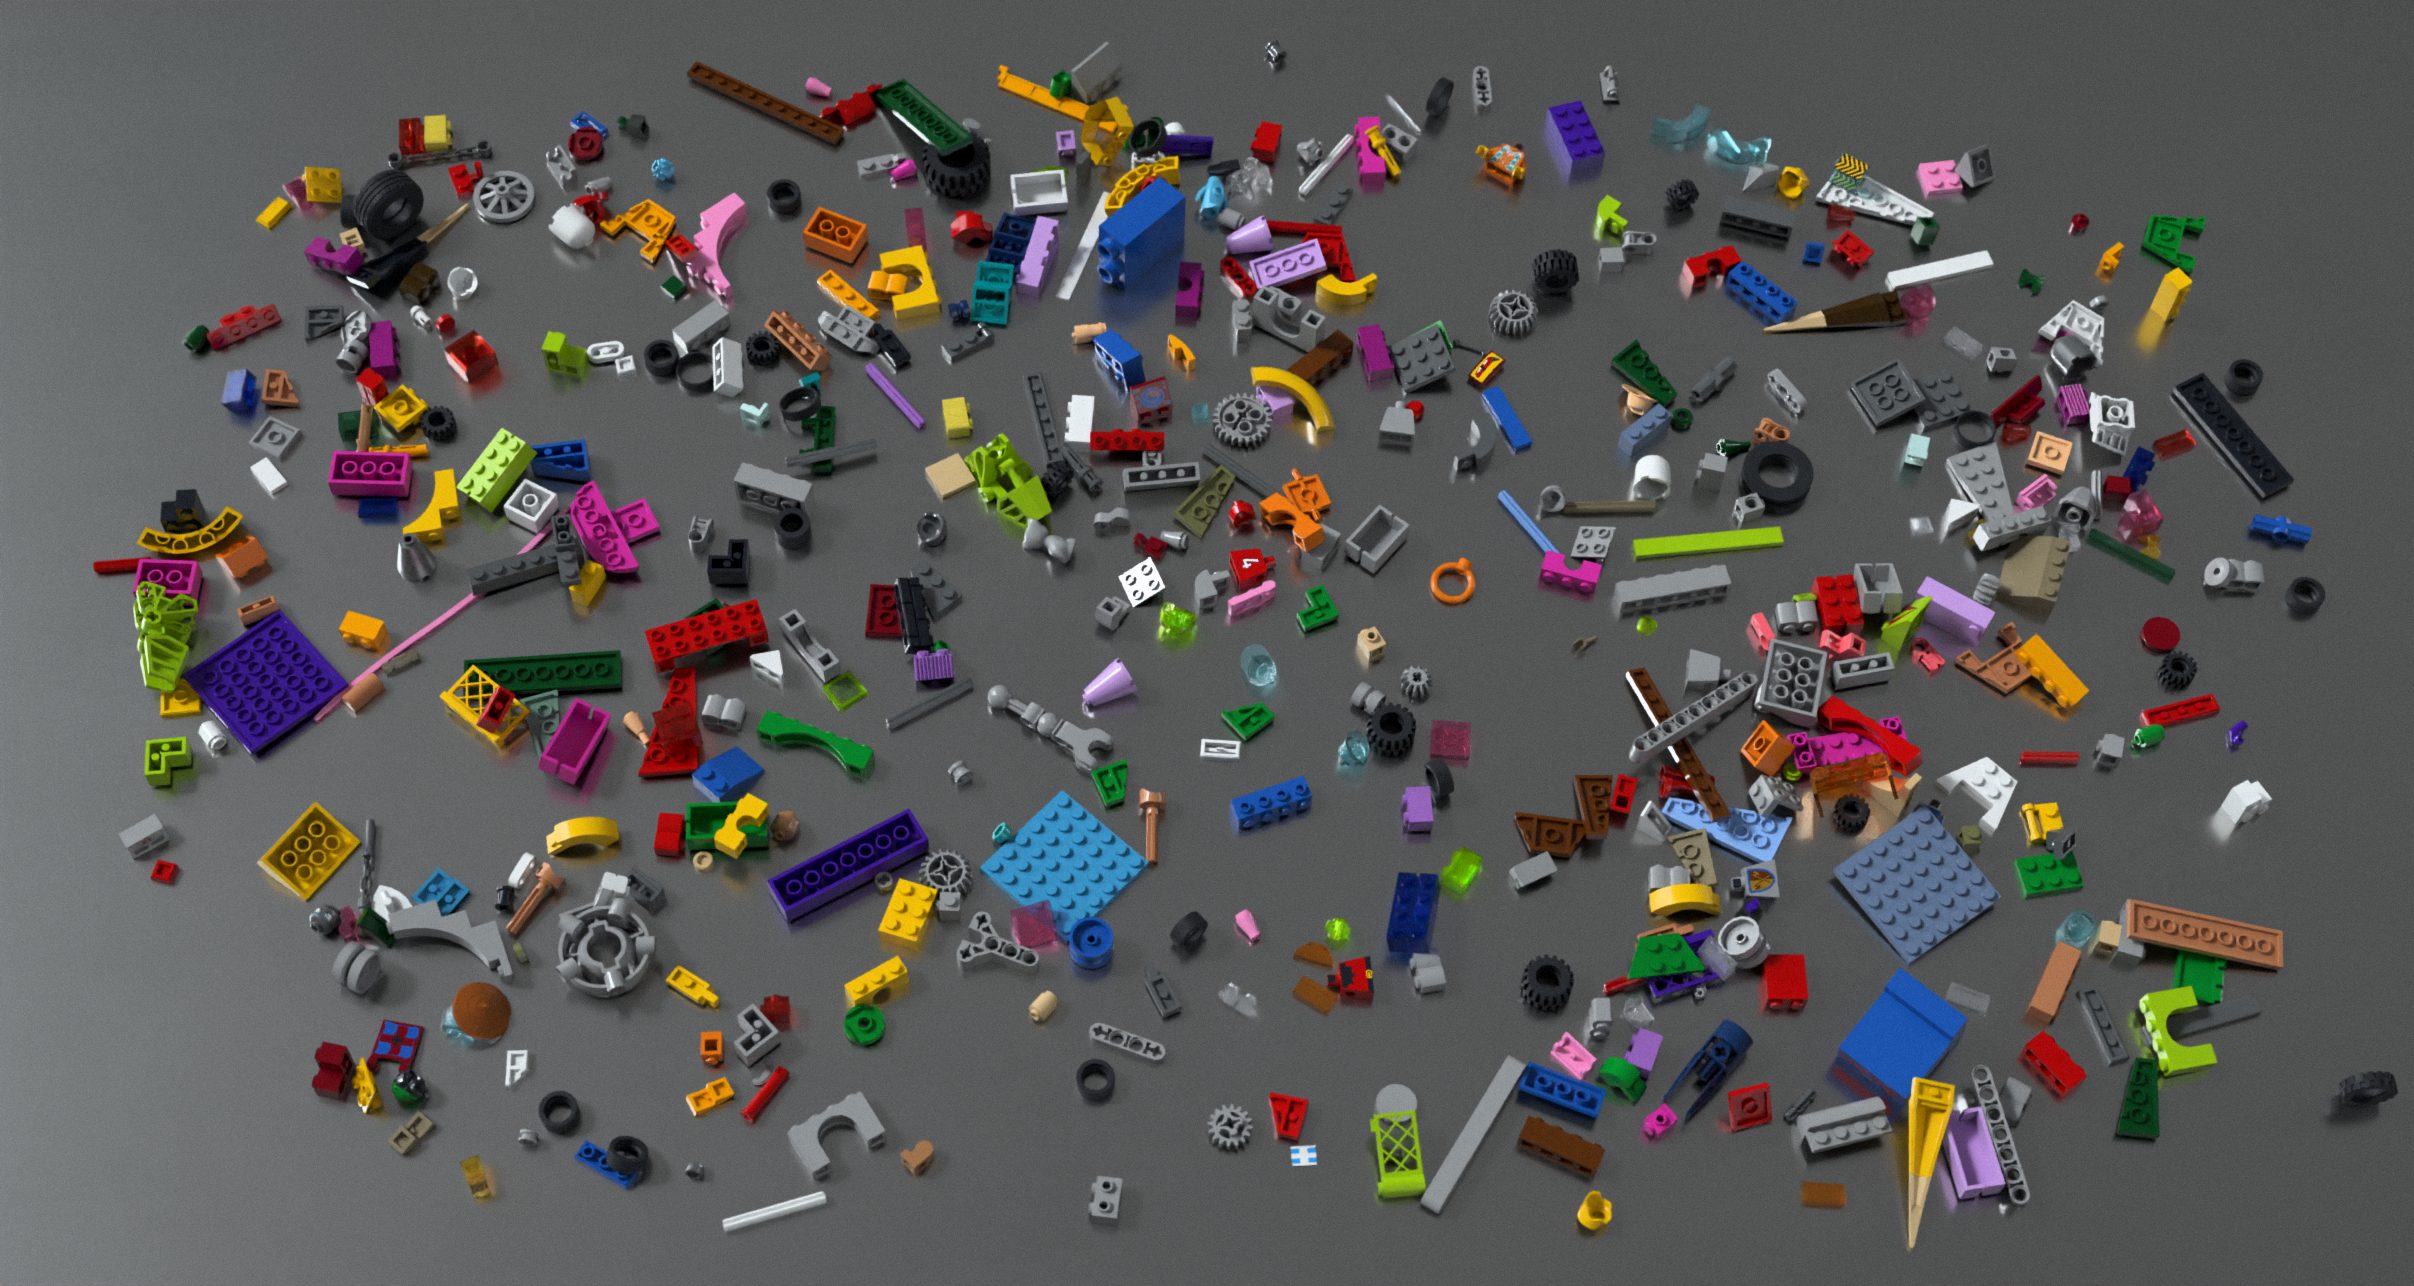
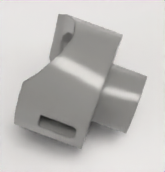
M1555 485L1546 487L1542 491L1540 499L1543 510L1556 512L1563 509L1566 499L1564 490Z

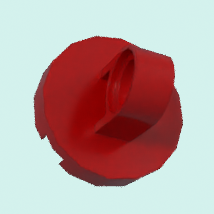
M597 192V195L588 194L581 196L573 202L578 208H584L586 216L593 224H598L605 219L602 203L609 201L610 198L608 192ZM594 211H597L599 214L597 220L593 219Z

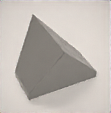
M1769 163L1749 166L1750 170L1742 192L1775 185L1779 166Z

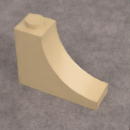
M1876 767L1872 772L1868 771L1864 775L1861 789L1899 817L1911 804L1922 777L1915 773L1911 778L1901 779L1893 777Z

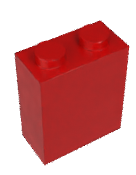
M1768 954L1764 961L1760 963L1765 1007H1771L1772 1009H1780L1782 1007L1801 1009L1805 1007L1809 998L1804 954Z

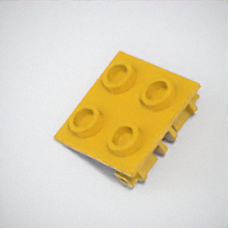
M305 167V175H302V181L306 183L307 201L342 202L340 169Z
M361 1057L354 1077H352V1086L354 1089H357L359 1106L363 1108L364 1114H367L369 1107H373V1109L380 1108L382 1100L378 1088H375L377 1085L373 1073L367 1069L364 1057Z

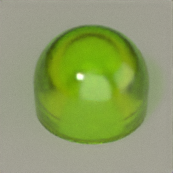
M1642 615L1637 622V628L1643 634H1651L1657 627V623L1646 615Z

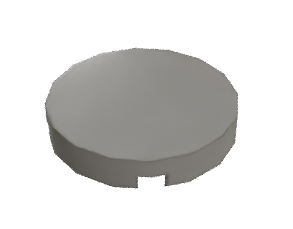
M355 311L350 314L344 322L346 324L345 327L341 328L342 341L346 343L348 339H355L362 342L371 327L370 316L363 311Z
M1388 1085L1381 1089L1377 1095V1114L1415 1110L1416 1113V1096L1411 1089L1404 1085ZM1411 1115L1402 1116L1397 1123L1400 1125L1407 1123L1411 1119ZM1398 1117L1391 1118L1396 1121ZM1382 1118L1385 1122L1393 1124L1389 1119Z

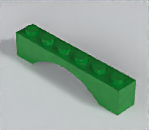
M766 710L756 729L758 739L774 745L804 742L820 746L835 755L847 772L863 778L866 777L875 759L874 750L867 745H859L851 739H843L832 732L821 731L813 725L802 724L797 719L786 718L778 712Z

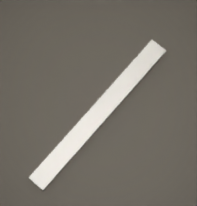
M1103 192L1055 297L1067 301L1070 300L1099 237V225L1107 219L1104 207L1107 196L1111 193Z

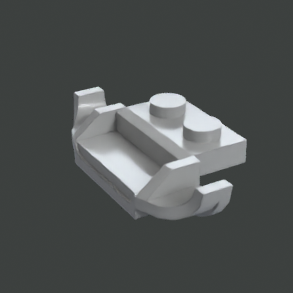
M845 305L837 318L826 311H823L818 318V322L825 333L848 346L853 351L870 352L874 355L879 351L880 347L868 338L876 323L849 305Z

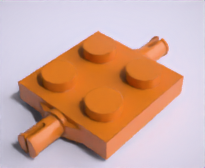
M1298 468L1296 470L1293 469L1291 473L1295 480L1284 484L1282 489L1292 505H1296L1305 515L1312 514L1315 522L1318 523L1319 521L1320 523L1323 518L1319 511L1330 508L1331 501L1318 474L1302 477Z

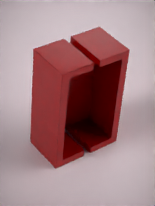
M1853 574L1837 575L1835 579L1832 576L1816 577L1812 586V593L1817 596L1815 606L1821 632L1828 629L1840 636L1843 625L1846 623L1842 632L1843 636L1850 633L1860 635L1864 619Z

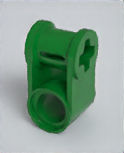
M1063 69L1052 77L1049 94L1055 98H1063L1071 91V75L1065 73Z

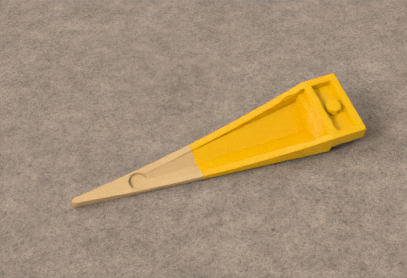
M1918 1077L1912 1080L1911 1099H1909L1910 1249L1915 1244L1930 1180L1953 1108L1955 1085Z

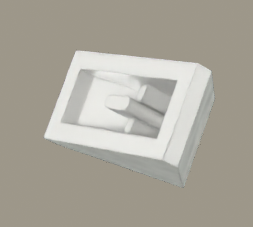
M1951 499L1947 508L1944 531L1947 533L1976 517L1980 508L1979 505Z
M779 650L752 654L750 656L752 668L783 686L785 681Z
M1649 801L1640 815L1636 829L1660 842H1664L1672 829V825L1655 804Z

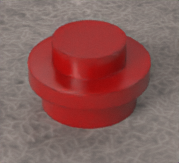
M1411 401L1406 406V409L1413 410L1414 419L1419 418L1424 413V405L1419 401Z

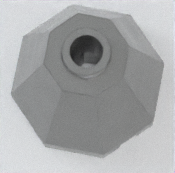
M2083 486L2078 487L2060 499L2053 514L2055 518H2058L2060 527L2074 533L2079 532L2080 529H2084V531L2089 530L2096 515L2094 496L2090 489Z

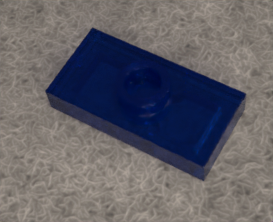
M397 498L359 499V518L397 517Z

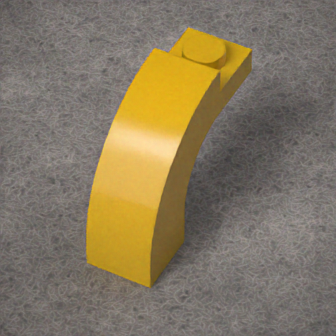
M581 817L564 821L555 825V831L546 836L548 854L553 856L576 844L593 843L607 847L619 840L617 821L602 817Z
M1679 884L1668 886L1649 894L1651 912L1663 917L1686 909L1701 910L1715 916L1721 913L1719 895L1713 893L1710 886Z

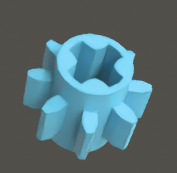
M662 158L661 161L656 160L652 166V172L655 173L654 177L662 181L665 178L670 179L674 173V167L671 166L672 162L665 158Z

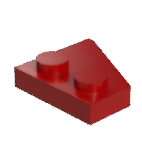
M1270 1092L1269 1096L1278 1136L1299 1140L1309 1101Z

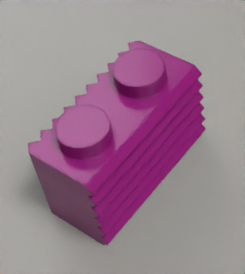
M2081 384L2061 386L2057 393V398L2067 425L2089 422L2091 405L2087 401V391L2083 390Z

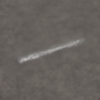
M1386 95V99L1418 134H1421V130L1391 96Z

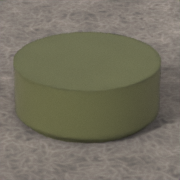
M520 942L514 944L512 948L521 963L528 961L529 958Z

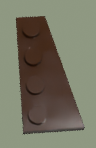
M1613 775L1574 776L1573 781L1587 839L1607 838Z

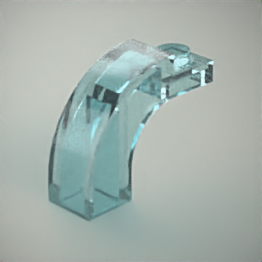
M1695 104L1690 117L1682 121H1673L1654 116L1650 132L1667 136L1666 142L1669 143L1692 141L1705 131L1712 109Z
M1721 127L1709 132L1706 144L1715 155L1725 161L1736 164H1750L1758 161L1759 154L1769 151L1772 139L1769 135L1753 141L1742 142L1731 137L1727 130Z

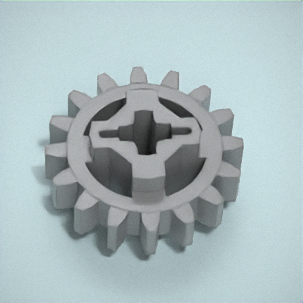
M1233 1104L1230 1105V1109L1222 1105V1111L1216 1108L1215 1115H1210L1209 1120L1211 1122H1208L1207 1127L1210 1129L1208 1130V1135L1213 1136L1212 1142L1219 1141V1148L1226 1145L1227 1150L1230 1149L1231 1145L1238 1149V1143L1244 1146L1245 1139L1250 1140L1251 1134L1249 1132H1252L1253 1126L1250 1125L1252 1124V1119L1247 1118L1248 1112L1241 1113V1107L1239 1106L1236 1110ZM1221 1118H1223L1222 1122L1218 1123V1125H1217V1122H1218ZM1242 1129H1244L1243 1132L1238 1136V1135H1237L1238 1132H1240V1131H1242Z

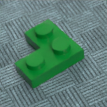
M1320 585L1305 592V596L1312 607L1298 612L1296 616L1304 631H1308L1338 619L1339 613L1324 586Z

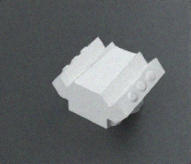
M2091 392L2089 402L2091 403L2090 424L2091 431L2093 432L2092 441L2101 447H2105L2107 450H2112L2114 453L2125 456L2129 437L2135 429L2133 401H2129L2126 398L2115 399L2107 395L2100 396Z

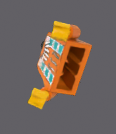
M1519 143L1515 144L1514 147L1503 144L1500 147L1489 150L1485 146L1480 145L1475 153L1481 155L1482 159L1486 158L1484 170L1513 185L1517 177L1522 179L1527 174V163L1524 161L1525 154L1522 153L1524 147Z

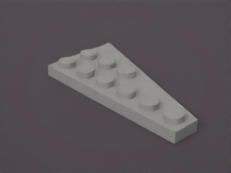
M1996 441L1947 458L1946 463L1972 502L1979 505V512L1986 522L2014 514ZM2020 534L2011 536L2003 541L2001 545L2018 540Z

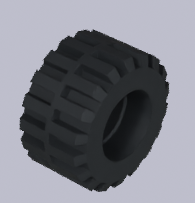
M1561 249L1549 250L1538 255L1533 260L1534 284L1542 292H1565L1572 289L1579 281L1577 260L1572 252Z
M1389 703L1388 706L1382 704L1380 708L1376 707L1374 712H1371L1369 715L1366 730L1367 742L1372 744L1371 748L1373 750L1377 749V753H1385V756L1390 754L1398 756L1399 752L1404 754L1406 749L1409 750L1414 742L1416 720L1413 718L1412 712L1408 713V708H1401V704H1397V706L1393 705V703ZM1393 725L1399 728L1401 732L1388 734L1381 728Z
M1544 955V958L1537 956L1535 961L1533 959L1529 961L1521 981L1522 995L1524 998L1527 997V1003H1533V1007L1536 1009L1542 1007V1011H1546L1547 1008H1550V1011L1555 1010L1556 1006L1559 1009L1563 1003L1566 1004L1574 984L1573 971H1570L1571 967L1569 964L1564 965L1565 961L1562 958L1560 961L1557 960V956L1554 955L1552 958L1549 955ZM1540 977H1550L1557 982L1558 987L1553 989L1543 988L1538 984L1537 979Z

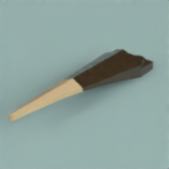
M1895 290L1882 294L1878 292L1763 329V333L1826 327H1891L1907 323V317Z

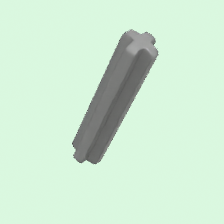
M2094 470L2091 474V492L2094 496L2096 514L2094 519L2099 520L2102 517V472Z

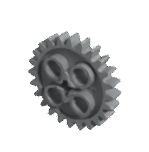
M1237 393L1235 398L1229 395V400L1223 398V403L1218 402V408L1214 409L1213 427H1215V433L1219 432V438L1225 436V443L1231 440L1232 446L1235 442H1238L1239 447H1241L1242 443H1245L1246 447H1248L1249 442L1256 445V440L1262 442V436L1267 437V432L1271 431L1272 413H1270V407H1266V402L1260 403V397L1255 400L1253 394L1247 397V394L1244 393L1243 397H1240V394Z

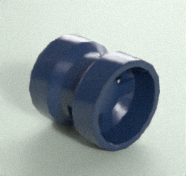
M962 300L958 304H948L950 317L953 322L958 321L962 317H971L967 300Z

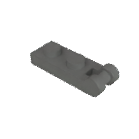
M980 322L975 328L942 344V350L952 362L994 339L995 335L992 331L988 330L985 322Z

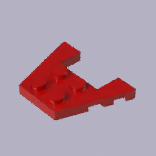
M1307 232L1302 243L1317 238L1326 266L1341 267L1340 281L1346 283L1356 282L1343 234Z

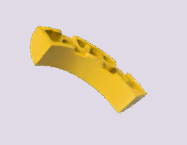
M1179 156L1157 159L1156 163L1147 166L1142 164L1124 175L1115 184L1111 194L1107 196L1104 207L1107 217L1113 215L1141 192L1139 187L1150 175L1162 177L1170 185L1180 184Z
M1250 368L1253 386L1278 387L1288 391L1289 394L1302 401L1314 421L1317 432L1335 429L1327 404L1308 382L1291 372L1278 368Z
M226 506L218 518L208 526L187 534H170L158 531L152 527H145L136 544L163 553L180 554L195 552L216 544L225 538L239 524L244 515L236 509Z

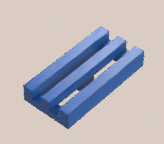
M583 111L570 121L571 126L576 129L586 126L592 127L590 125L592 124L600 130L598 132L602 138L604 133H608V128Z

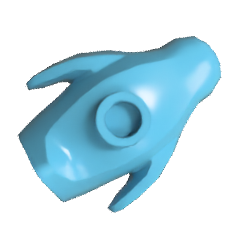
M1211 176L1208 179V183L1198 191L1195 200L1198 202L1201 197L1200 215L1213 220L1219 215L1221 207L1222 210L1228 207V200L1221 179Z

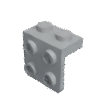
M1761 774L1748 791L1758 812L1765 818L1771 814L1778 804L1799 812L1804 809L1800 798L1794 791V787L1790 783L1778 781L1772 776L1768 777Z

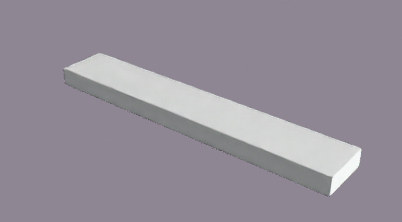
M1986 250L1888 272L1887 277L1893 290L1993 268L1994 263Z

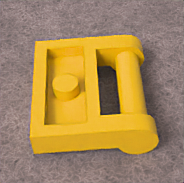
M2028 803L2022 806L2031 832V843H2046L2047 831L2063 829L2057 803L2035 805ZM2034 813L2038 814L2043 834L2038 831Z

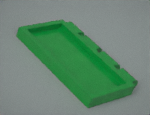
M2177 949L2173 989L2192 986L2198 1004L2212 1006L2222 1003L2223 989L2221 988L2224 987V970H2226L2227 959Z

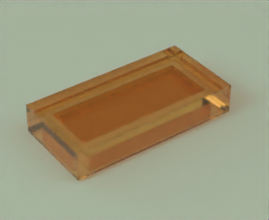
M1303 975L1293 990V994L1326 1014L1338 999V995Z
M1802 1182V1204L1844 1207V1184Z

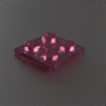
M1432 720L1430 758L1469 760L1471 723Z
M1049 900L1010 911L1017 944L1032 948L1059 940Z

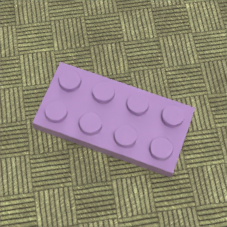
M1317 238L1249 261L1258 291L1263 285L1268 288L1270 286L1278 287L1327 270Z

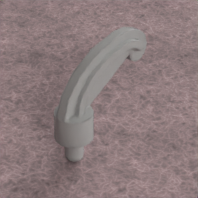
M767 1056L763 1057L765 1060L764 1064L767 1067L759 1079H753V1084L756 1086L765 1084L775 1072V1065Z

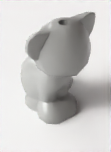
M1030 518L1022 546L1024 549L1032 550L1033 548L1038 549L1045 545L1050 555L1058 558L1065 564L1070 561L1076 539L1068 538L1066 540L1057 535L1048 536L1047 527L1040 524L1038 520Z

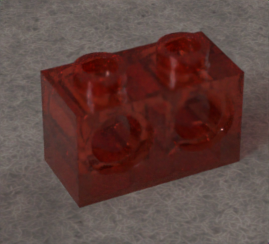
M421 118L399 119V149L402 156L424 153L426 148L423 136L424 125H422Z

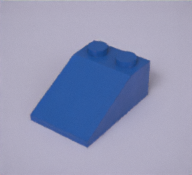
M736 746L705 762L692 774L694 786L712 802H731L764 772V769Z

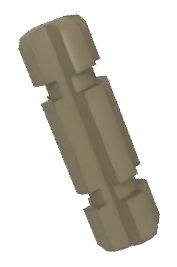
M411 649L407 654L403 653L391 659V662L386 661L382 663L381 667L385 674H388L394 668L398 669L409 664L411 660L419 659V654L416 649Z

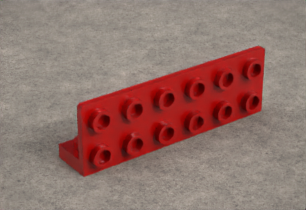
M757 599L645 631L657 674L675 669V658L745 638H748L750 647L769 642L767 628Z

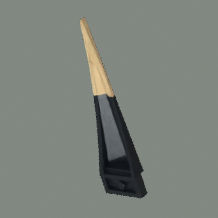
M465 204L442 222L413 240L361 264L353 276H346L349 282L367 289L383 282L468 210L470 206Z

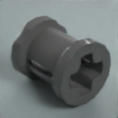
M1277 40L1271 41L1266 45L1265 51L1271 54L1275 63H1280L1286 58L1287 53L1280 48Z

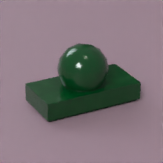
M365 907L356 922V925L362 929V932L366 936L373 937L385 947H389L394 938V934H389L386 925L388 921L370 907Z

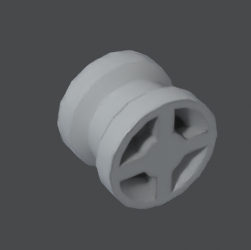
M964 760L957 761L948 770L950 775L955 777V782L958 785L966 783L973 776L972 770L967 768V763Z

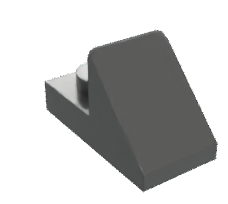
M2076 827L2046 832V848L2054 851V859L2062 860L2076 847Z

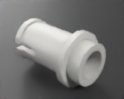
M416 305L411 309V317L417 319L423 328L431 326L430 324L433 323V320L424 312L423 307Z

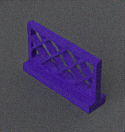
M1711 929L1683 938L1697 958L1710 962L1707 969L1705 968L1703 971L1705 973L1703 978L1697 979L1692 977V973L1679 974L1678 976L1686 979L1685 983L1681 985L1672 982L1675 975H1672L1670 980L1663 977L1645 978L1655 999L1730 975L1714 941V934ZM1711 947L1714 953L1713 956L1709 957L1702 954V949ZM1712 963L1720 966L1722 972L1715 973L1710 971ZM1656 981L1667 984V988L1658 992L1655 986Z

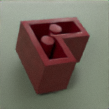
M322 1041L321 1047L317 1048L315 1053V1060L320 1069L318 1074L313 1077L312 1087L318 1096L341 1100L353 1069L354 1061L347 1046Z

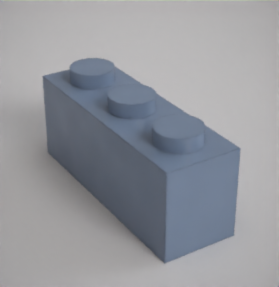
M1657 404L1620 433L1618 447L1632 457L1669 428L1672 414L1662 405Z

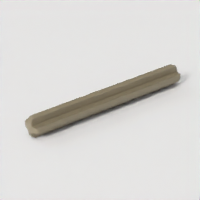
M1565 502L1563 512H1653L1655 510V502Z

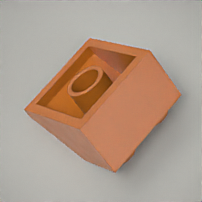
M246 535L215 555L227 572L234 578L244 577L249 573V569L263 565L265 563L264 560L268 558L258 540L249 535Z
M1763 720L1740 751L1754 767L1769 776H1773L1780 769L1785 759L1790 756L1795 746L1787 737Z

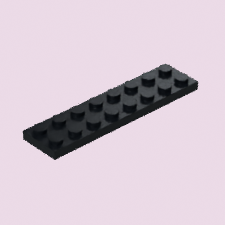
M2204 373L2174 386L2172 391L2262 498L2293 483V477Z

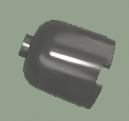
M2075 335L2057 338L2050 350L2052 361L2069 381L2081 379L2083 377L2081 374L2087 369L2091 371L2097 361L2094 353Z

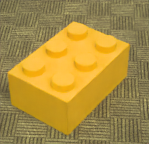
M899 879L878 929L879 939L918 952L936 908V899H939L938 890Z

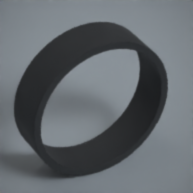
M1445 77L1437 81L1429 95L1426 112L1436 117L1443 112L1453 92V81Z
M1156 119L1144 120L1132 131L1129 138V146L1140 157L1147 158L1153 156L1164 146L1167 139V130ZM1159 126L1160 133L1157 140L1149 148L1137 150L1136 145L1141 134L1150 127Z
M691 352L684 355L676 365L677 378L684 388L691 391H702L714 384L713 374L709 379L701 383L687 382L679 375L681 368L692 360H705L713 365V358L709 354Z
M800 387L791 390L779 402L782 415L788 421L808 419L816 414L821 407L819 395L811 387ZM802 397L815 398L811 405L802 410L794 412L785 411L786 407L796 399Z
M1977 410L1962 413L1954 426L1956 440L1968 449H1974L1991 443L1996 434L1995 422L1989 415ZM1967 418L1979 419L1989 426L1992 437L1984 442L1970 441L1960 433L1958 423Z

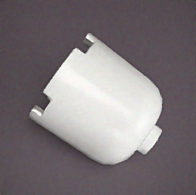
M573 203L568 208L563 206L552 217L554 222L549 224V230L569 247L581 249L593 242L595 234L593 222Z
M1647 455L1637 462L1633 491L1638 494L1639 499L1655 502V499L1663 497L1664 500L1670 495L1671 469L1669 463L1663 457Z

